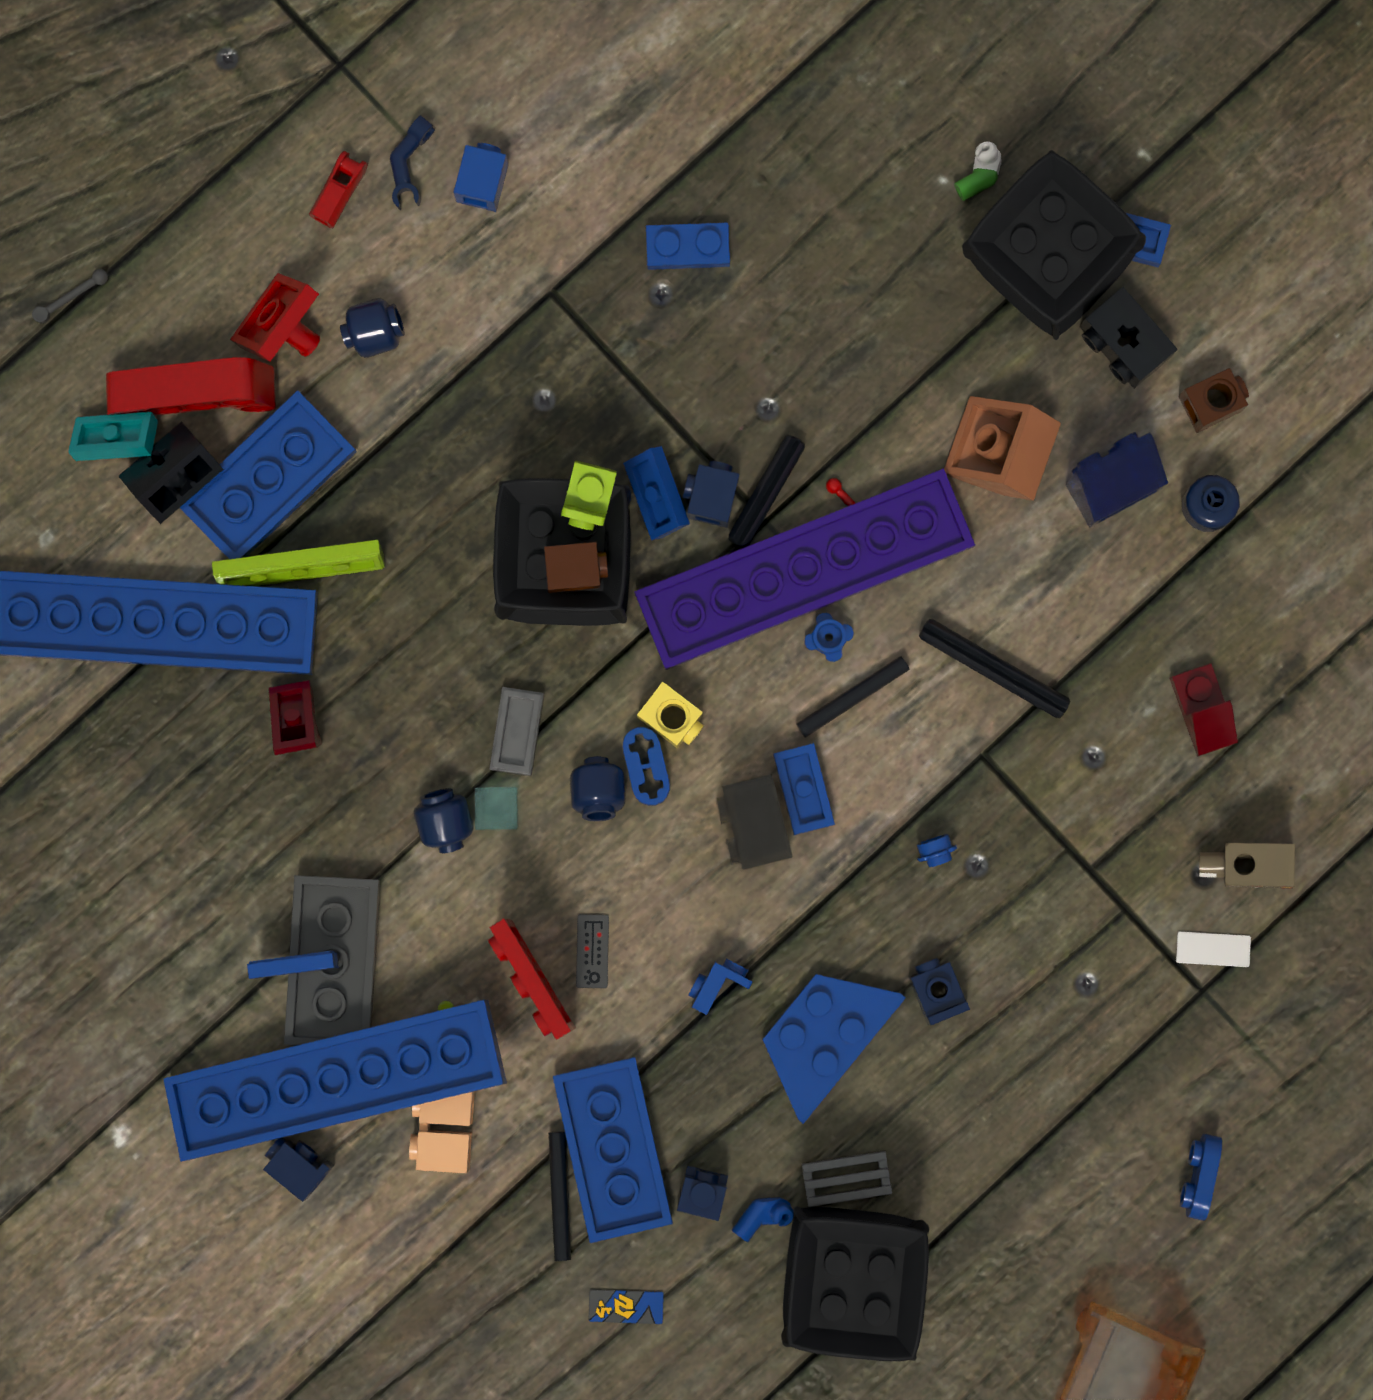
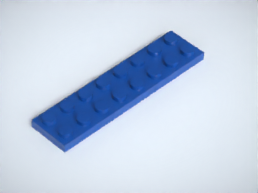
M0 571V656L312 675L318 592L306 589Z
M480 1000L163 1078L181 1162L507 1084L488 1000Z

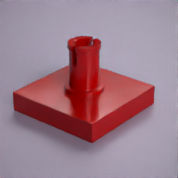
M277 273L230 340L243 350L271 362L285 341L298 350L302 356L310 355L318 346L320 336L311 331L300 320L319 293L306 283Z

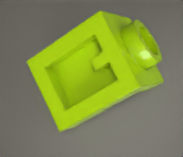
M575 460L565 503L561 512V516L569 518V525L585 530H593L594 525H604L617 471Z

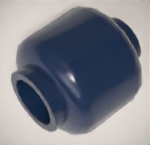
M375 298L349 307L345 316L346 323L340 325L342 339L347 349L354 347L356 352L364 358L396 349L399 345V337L405 335L402 319L396 305H389L381 298Z
M1206 475L1198 478L1185 491L1182 498V512L1186 521L1193 528L1203 532H1214L1224 528L1236 517L1240 507L1239 494L1236 487L1228 479L1219 475Z
M594 756L586 758L584 764L575 768L570 775L571 805L573 809L582 814V818L588 821L613 819L616 816V812L624 807L626 801L625 780L622 769L617 765L609 763V759L606 757Z
M451 788L435 790L421 796V803L413 811L421 842L426 847L438 848L439 853L442 854L463 848V840L468 838L474 830L465 797L460 794H454Z

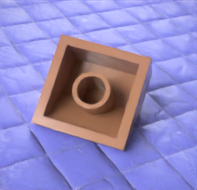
M970 396L944 468L946 475L1003 496L1034 501L1061 423L1033 405Z

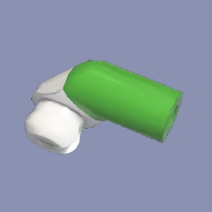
M983 142L979 144L975 150L976 156L972 174L954 183L955 189L962 201L986 190L997 182L1002 159L1001 153L994 143Z

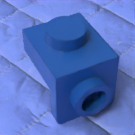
M727 958L723 966L715 962L707 977L699 973L688 996L695 999L692 1008L707 1015L726 978L749 989L752 981L745 978L749 970Z

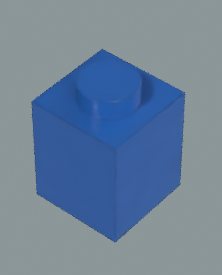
M478 143L477 147L465 146L454 188V196L457 203L497 212L508 169L506 154H502L500 148L487 143Z

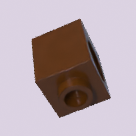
M1228 368L1184 389L1178 397L1196 433H1199L1242 412L1248 406L1246 399L1249 398V393L1242 378L1239 375L1234 377L1231 369ZM1218 390L1222 392L1226 397V407L1216 408L1212 406L1207 398L1208 391Z
M596 542L544 547L548 593L600 588V578H608L606 552H597Z

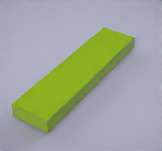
M379 540L212 562L213 576L217 584L260 586L385 568L384 554Z

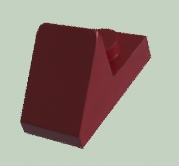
M1211 663L1169 678L1197 757L1238 743L1231 700L1225 702Z
M310 680L269 687L274 754L317 748L322 745L315 719L314 696Z

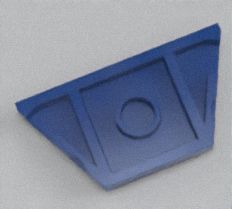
M818 974L812 977L762 1039L800 1122L805 1123L904 1001L905 996L901 993Z

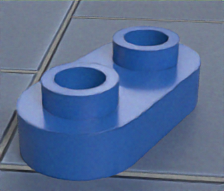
M1204 1133L1200 1141L1193 1140L1188 1164L1194 1166L1191 1182L1184 1183L1180 1196V1207L1186 1208V1216L1189 1218L1205 1221L1208 1216L1222 1152L1221 1137Z

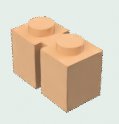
M475 1091L412 1106V1117H419L420 1123L418 1134H411L409 1145V1160H416V1170L468 1173L470 1171L472 1132L430 1130V1124L471 1126L474 1116Z

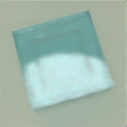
M475 788V830H518V788Z

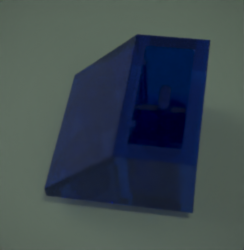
M1136 432L1131 433L1113 444L1114 447L1108 450L1109 454L1102 458L1100 453L1096 452L1078 462L1077 467L1071 470L1073 476L1067 482L1066 487L1089 528L1162 490L1168 484L1155 440L1150 432L1140 438Z

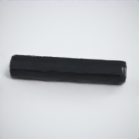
M791 435L785 436L729 533L728 539L733 544L745 548L751 543L804 451L805 444L800 439Z

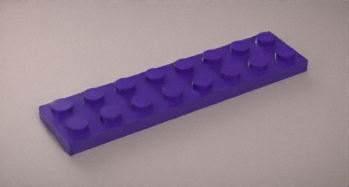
M943 468L634 591V594L665 670H668L974 548L975 543Z

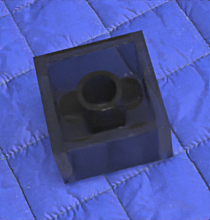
M772 774L722 786V796L717 797L715 802L721 825L726 823L730 825L733 838L726 839L725 842L731 865L739 864L741 872L791 860L793 856Z

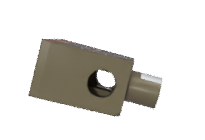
M1225 843V852H1200L1199 877L1225 878V887L1293 889L1295 887V844ZM1238 858L1252 859L1254 870L1251 873L1237 872L1235 861Z

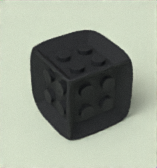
M1050 150L1048 154L1034 163L988 211L975 227L969 239L963 243L962 250L964 256L971 260L976 269L1000 294L1032 323L1053 336L1054 340H1057L1059 335L1074 325L1119 278L1136 253L1145 246L1146 236L1140 232L1132 219L1093 181L1068 160Z
M526 478L499 482L493 555V583L496 600L494 611L496 616L501 620L508 619L516 622L545 625L599 626L626 623L631 551V527L628 509L631 501V491L629 486L614 483L604 525H594L593 530H585L569 525V518L561 516L570 479ZM596 542L597 552H606L608 578H600V588L548 593L545 546Z
M794 1207L795 1216L789 1239L784 1285L782 1344L785 1347H793L810 1353L876 1361H915L922 1334L929 1265L928 1224L924 1220H913L887 1213L831 1207Z

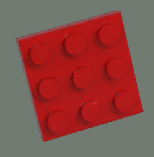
M504 918L489 927L494 936L489 938L488 942L500 962L509 960L516 973L510 976V979L522 999L531 997L538 1011L533 1013L532 1016L543 1035L547 1036L552 1033L557 1040L574 1030L576 1027L513 921Z

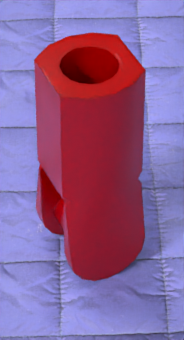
M343 151L338 157L309 216L315 221L333 229L351 195L364 177L368 163L365 161L358 163L349 158L348 152ZM341 173L351 177L347 186L337 181Z

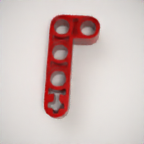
M232 357L106 373L107 415L152 412L156 416L228 407L244 412L272 411L276 409L275 369L273 366L256 359Z

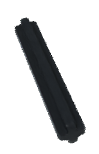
M934 619L927 620L919 634L921 640L1053 717L1061 718L1069 707L1070 699Z

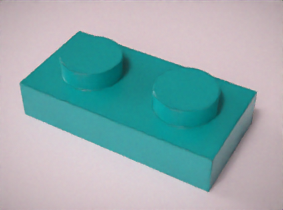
M152 412L76 417L68 453L75 461L151 456L158 419Z

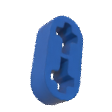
M645 727L634 728L626 734L623 740V752L632 790L640 803L647 806H656L663 803L670 791V782L660 741L657 734L651 729ZM643 735L645 741H653L654 747L649 748L647 751L650 763L642 765L638 752H630L629 746L635 744V736ZM650 768L654 780L663 782V788L657 790L658 797L650 799L648 793H640L639 786L645 784L643 770Z

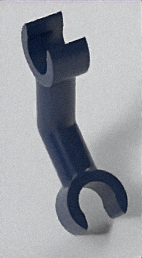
M421 115L412 123L407 131V135L390 154V163L396 186L392 193V199L399 210H401L400 196L405 191H410L414 194V200L418 206L421 203L420 193L412 185L407 159L419 145H423L435 131L433 125Z

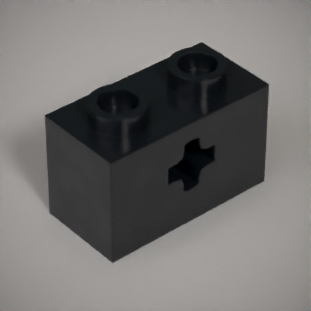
M1124 287L1119 289L1086 317L1080 326L1084 331L1082 338L1095 353L1101 351L1111 362L1109 368L1113 375L1122 384L1128 382L1134 389L1168 361L1178 350ZM1128 334L1133 338L1130 345L1126 344L1123 347L1117 342L1120 337H1126Z
M181 421L153 445L151 456L138 458L119 475V478L135 498L161 524L224 469Z

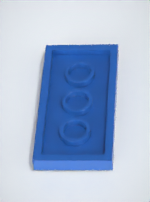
M297 390L220 463L224 470L184 503L180 509L229 559L247 557L357 451Z
M636 1057L554 1075L553 1081L589 1242H598L673 1224Z

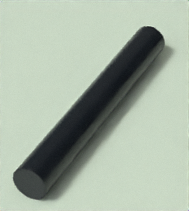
M902 656L893 660L796 724L798 729L806 738L909 671L907 663Z
M549 1132L554 1261L571 1260L565 1132Z

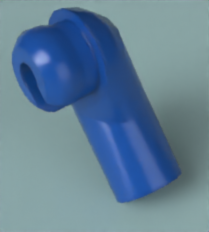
M780 1197L755 1199L734 1225L732 1231L744 1241L749 1242L761 1225L778 1224L780 1227L789 1225L794 1218L793 1208L787 1200Z

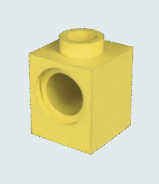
M664 682L660 684L637 714L638 719L676 748L683 741L690 745L704 727L699 722L703 712ZM669 707H678L685 713V722L677 729L667 728L661 721L663 711Z

